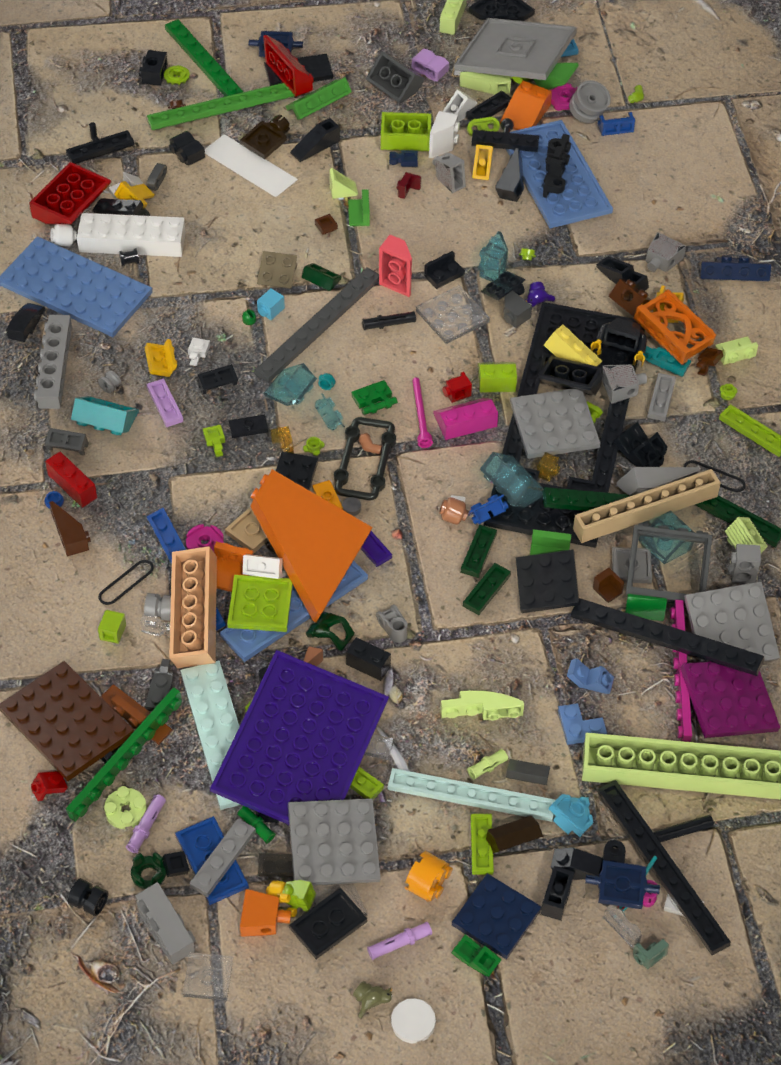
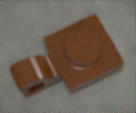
M707 347L698 357L699 362L696 364V367L700 368L698 375L705 376L709 366H715L721 360L723 351Z

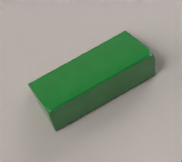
M628 594L625 612L648 620L664 621L667 599Z

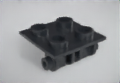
M507 271L502 273L495 281L487 284L481 290V293L498 301L512 290L516 294L522 295L525 292L522 283L526 280Z

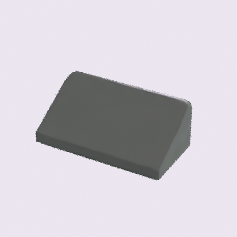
M510 759L506 778L547 786L550 766Z

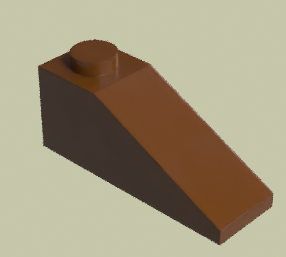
M49 502L51 514L66 556L88 551V542H91L88 531L84 532L82 524L55 502Z

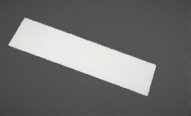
M225 134L205 149L206 155L274 197L280 195L298 180Z

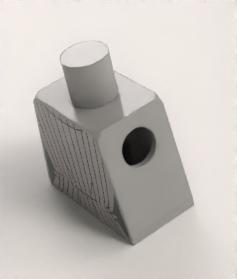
M451 153L436 156L433 159V164L436 166L437 179L451 193L466 187L463 159Z
M658 232L647 251V268L652 272L657 269L668 272L684 259L686 246Z
M632 365L603 366L602 381L611 404L638 395L639 385L647 383L646 374H636Z

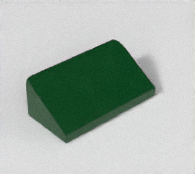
M315 263L304 266L302 273L303 279L328 291H331L342 278L340 275Z

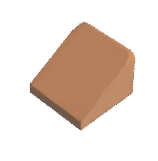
M309 646L304 661L318 666L323 661V650Z

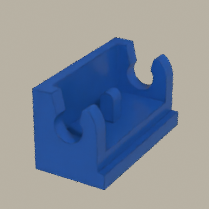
M628 112L629 117L610 120H605L603 115H599L598 126L601 135L634 132L635 118L632 112Z

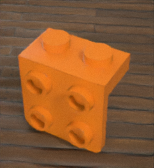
M216 541L214 553L217 556V589L232 592L234 575H243V555L254 554L248 548H240L229 543Z

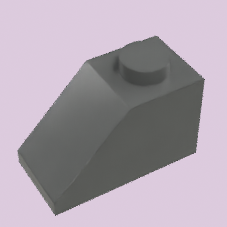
M513 290L504 296V319L507 323L517 328L531 318V304Z

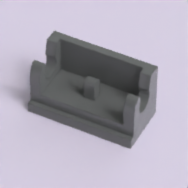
M49 428L45 441L47 449L52 450L55 447L78 451L80 455H85L84 447L88 448L89 444L86 434Z

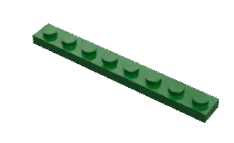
M179 19L165 24V30L225 97L243 93V90Z
M174 687L67 806L66 811L70 819L76 822L79 817H83L86 814L88 807L100 798L102 791L114 782L116 775L126 769L131 758L140 753L142 746L147 740H151L155 735V731L167 722L169 715L181 706L182 698L179 690Z

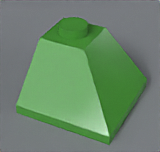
M557 63L546 80H533L537 86L545 89L559 87L567 83L579 65L578 63Z

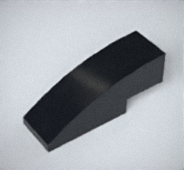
M610 256L596 264L597 268L615 284L620 279L626 281L630 279L636 283L635 287L639 290L645 291L649 288L648 277L635 272L634 266Z
M27 303L21 307L6 328L8 339L25 342L28 335L33 334L45 310V306Z

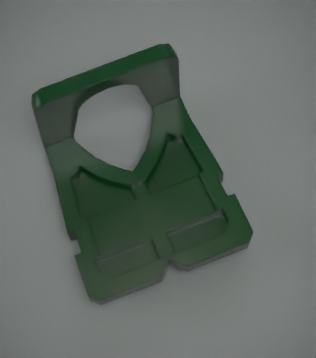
M322 612L318 621L313 623L306 632L308 638H330L338 651H342L355 634L344 617L328 612ZM342 623L346 632L345 640L341 641L336 634L330 631V627Z

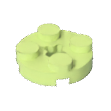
M122 786L109 795L104 805V811L108 822L112 826L119 829H125V827L130 826L133 828L140 823L147 810V804L144 796L139 791ZM129 805L131 810L122 812V806Z

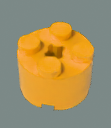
M424 851L420 855L423 859L420 862L415 861L406 879V883L409 885L405 886V889L429 902L434 897L437 899L440 897L444 889L442 884L445 879L450 877L453 868L446 861Z

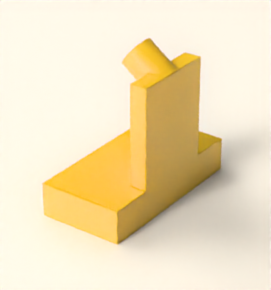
M126 181L120 183L114 194L118 199L141 200L144 208L148 204L144 199L155 196L145 184L130 186Z

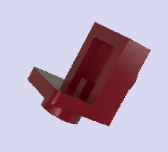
M405 172L402 180L398 181L396 187L398 197L405 199L410 188L421 189V176Z

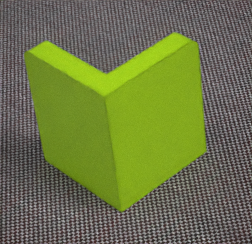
M110 610L105 611L98 627L100 640L119 644L126 627L125 614Z

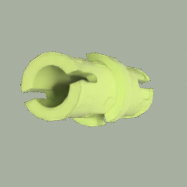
M500 749L491 756L481 758L480 762L467 768L469 776L475 780L486 772H492L495 767L508 761L507 753Z

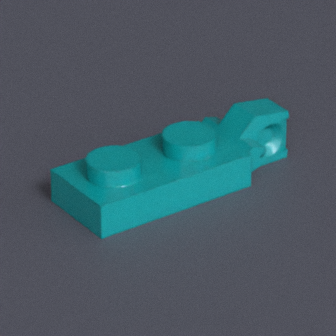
M646 346V351L643 353L645 360L682 377L691 364V360L688 359L686 363L681 365L667 350L660 347L652 349Z

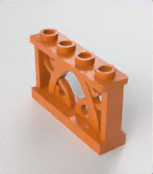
M669 289L648 303L638 306L633 318L681 365L708 346H712L716 337V333ZM662 303L665 304L664 311L660 309ZM667 319L683 322L685 334L678 331H670L667 328ZM699 337L702 339V341H695V340H693V339H699ZM688 343L694 345L691 348L687 347Z

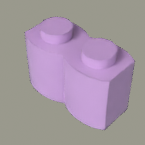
M422 49L412 58L411 68L433 81H438L448 72L449 62L441 56H436L428 49Z

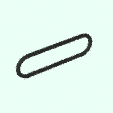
M694 460L687 461L684 464V467H687L689 463L698 464L705 468L712 469L713 471L739 480L743 484V487L737 490L725 486L723 484H720V487H723L733 492H741L745 489L746 484L744 480L739 477H736L734 475H731L729 473H726L724 471L718 470L716 468H713L711 466L705 465Z
M149 560L137 562L99 593V601L104 605L115 603L152 573L154 569L152 562ZM141 563L150 564V571L111 602L102 600V594Z

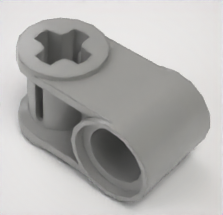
M395 604L383 612H376L378 623L384 628L393 642L402 643L406 641L408 636L407 621Z

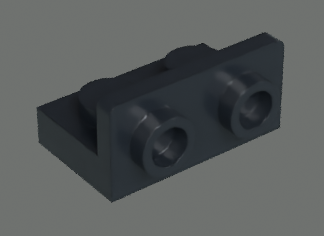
M453 251L425 264L424 277L436 289L465 275V270L455 261V253Z

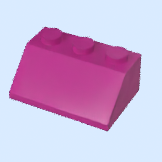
M481 398L433 411L445 440L497 427L498 411L493 400L488 398Z

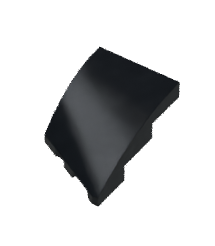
M635 422L613 440L625 457L636 467H660L663 465L667 445L658 432L647 437L639 423Z

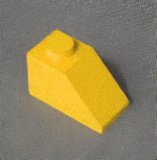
M476 144L472 178L489 180L493 146Z

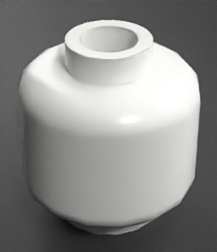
M56 224L54 228H51L50 239L54 244L60 247H70L73 241H76V230H73L70 224Z

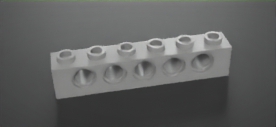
M49 315L48 322H45L44 325L46 335H43L42 338L44 349L40 351L42 362L38 364L40 376L36 377L38 389L34 391V401H37L38 408L61 409L72 323L70 315Z

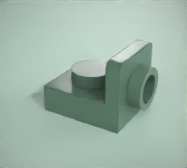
M662 939L658 943H652L645 950L640 943L634 945L633 950L634 959L648 970L667 955L669 944Z

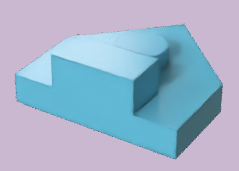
M562 794L548 808L556 815L552 821L568 835L573 831L581 837L594 823L589 811L590 803L588 797L573 798L570 795Z

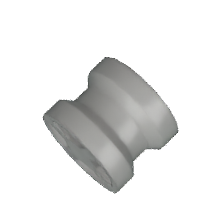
M109 370L105 377H101L98 380V383L106 393L110 394L114 391L115 387L121 385V379L114 371Z

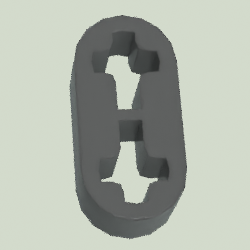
M160 163L155 165L147 180V187L149 189L158 190L166 176L167 165Z

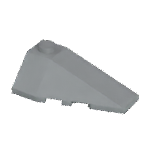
M633 467L617 482V486L628 495L633 496L695 475L700 471V468Z

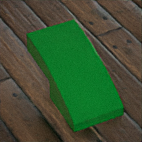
M466 934L451 952L463 963L487 977L491 975L502 960L486 946L483 948Z

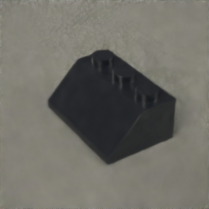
M551 356L540 372L539 379L545 384L566 389H578L588 395L596 396L602 385L603 368Z

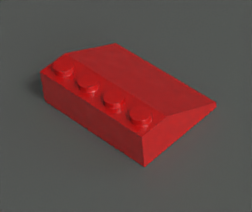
M69 162L29 202L32 218L45 224H72L112 182L108 178Z

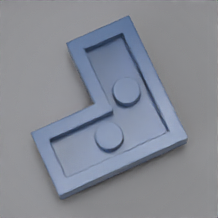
M578 703L558 706V714L567 745L584 743L586 733L607 734L603 717L583 720Z

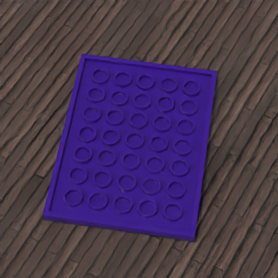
M276 650L210 787V792L288 825V802L345 800L389 696Z

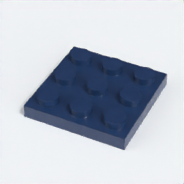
M487 873L452 921V926L507 960L540 913L542 906Z

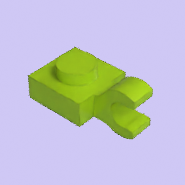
M221 425L202 428L207 447L213 445L215 456H223L221 443H225V436Z

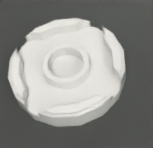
M416 998L400 1002L394 1008L391 1016V1025L395 1035L402 1041L411 1044L427 1040L433 1033L436 1024L435 1013L431 1006L425 1001Z

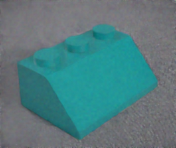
M85 396L75 398L71 420L77 421L76 424L81 426L89 424L93 425L96 430L104 431L108 429L111 430L112 434L122 435V433L129 432L139 409Z

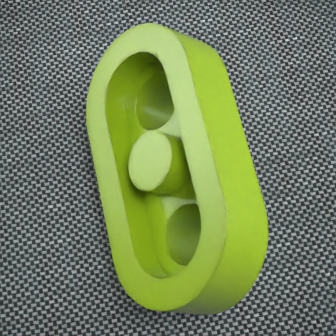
M495 117L473 119L467 125V132L472 136V127H476L477 130L497 132L500 128V123ZM491 124L493 129H489L488 125Z

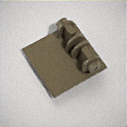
M263 251L257 284L292 289L294 272L297 269V255Z

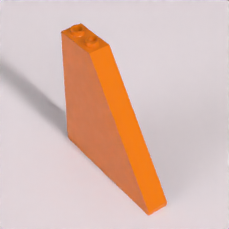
M272 469L269 475L265 474L261 479L260 484L262 486L260 489L256 488L250 498L253 501L250 507L278 558H283L282 565L314 622H317L373 527Z

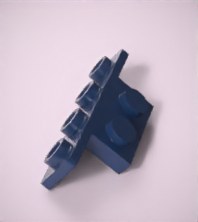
M722 255V257H717V262L702 261L701 279L770 281L771 264L754 263L749 256L732 258L730 255Z

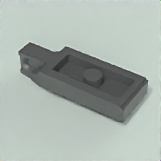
M162 659L160 669H155V673H153L145 703V709L148 711H153L172 689L174 672L170 671L169 659Z

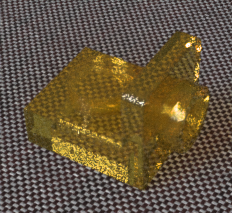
M289 426L271 429L272 443L280 442L281 449H285V452L294 453Z

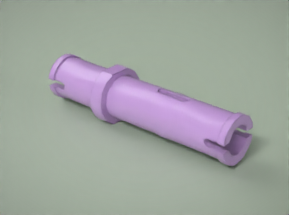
M158 794L153 796L140 823L133 829L134 833L126 845L128 851L138 853L144 839H147L150 835L149 830L166 802L163 796Z
M427 921L414 928H406L400 934L368 946L369 956L372 960H375L408 944L414 945L415 941L432 935V930Z

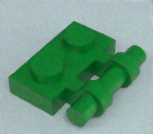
M385 380L352 391V398L358 408H362L363 415L375 414L377 410L388 409L398 403L397 398L392 397V391Z

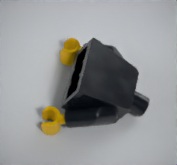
M615 318L612 322L601 326L596 337L597 341L591 343V351L593 352L594 349H598L597 355H600L602 352L601 343L627 351L638 352L634 357L633 365H635L636 360H640L642 367L645 361L643 353L646 351L647 336L640 330L641 325L639 323L633 322L630 319Z

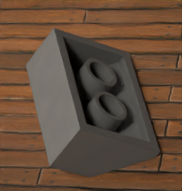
M381 51L366 80L397 102L402 103L418 92L425 78L392 55Z

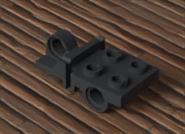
M563 134L561 139L553 138L548 142L546 171L548 173H546L543 189V197L547 198L549 192L559 194L565 190V180L562 176L565 170L564 165H568L570 155H568L571 148V143L569 142L570 135Z

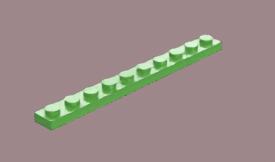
M284 83L150 114L147 115V121L151 130L161 129L286 99L295 95Z

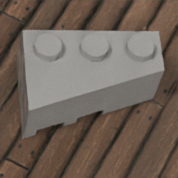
M158 882L135 895L140 918L172 965L195 951L194 942L196 940L190 930H186L181 916L176 913Z

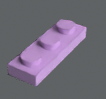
M160 379L148 383L147 390L165 426L169 427L183 422V416L165 380Z

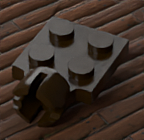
M276 115L270 122L261 121L240 139V144L266 159L287 140L285 134L290 130V123L285 117L278 121L282 115Z

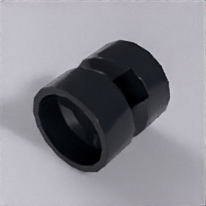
M79 878L72 886L67 901L68 904L81 909L83 907L85 912L96 917L103 910L109 893L107 890L99 886L93 887L92 883Z

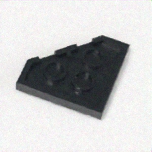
M479 0L469 6L468 11L481 20L495 18L525 21L535 15V9L522 0Z

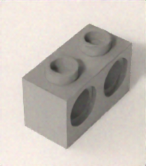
M736 545L735 552L731 553V563L728 565V574L731 575L732 582H756L761 563L760 545Z

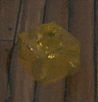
M545 452L537 466V470L540 471L539 478L550 482L553 476L558 475L560 470L558 465L559 457Z

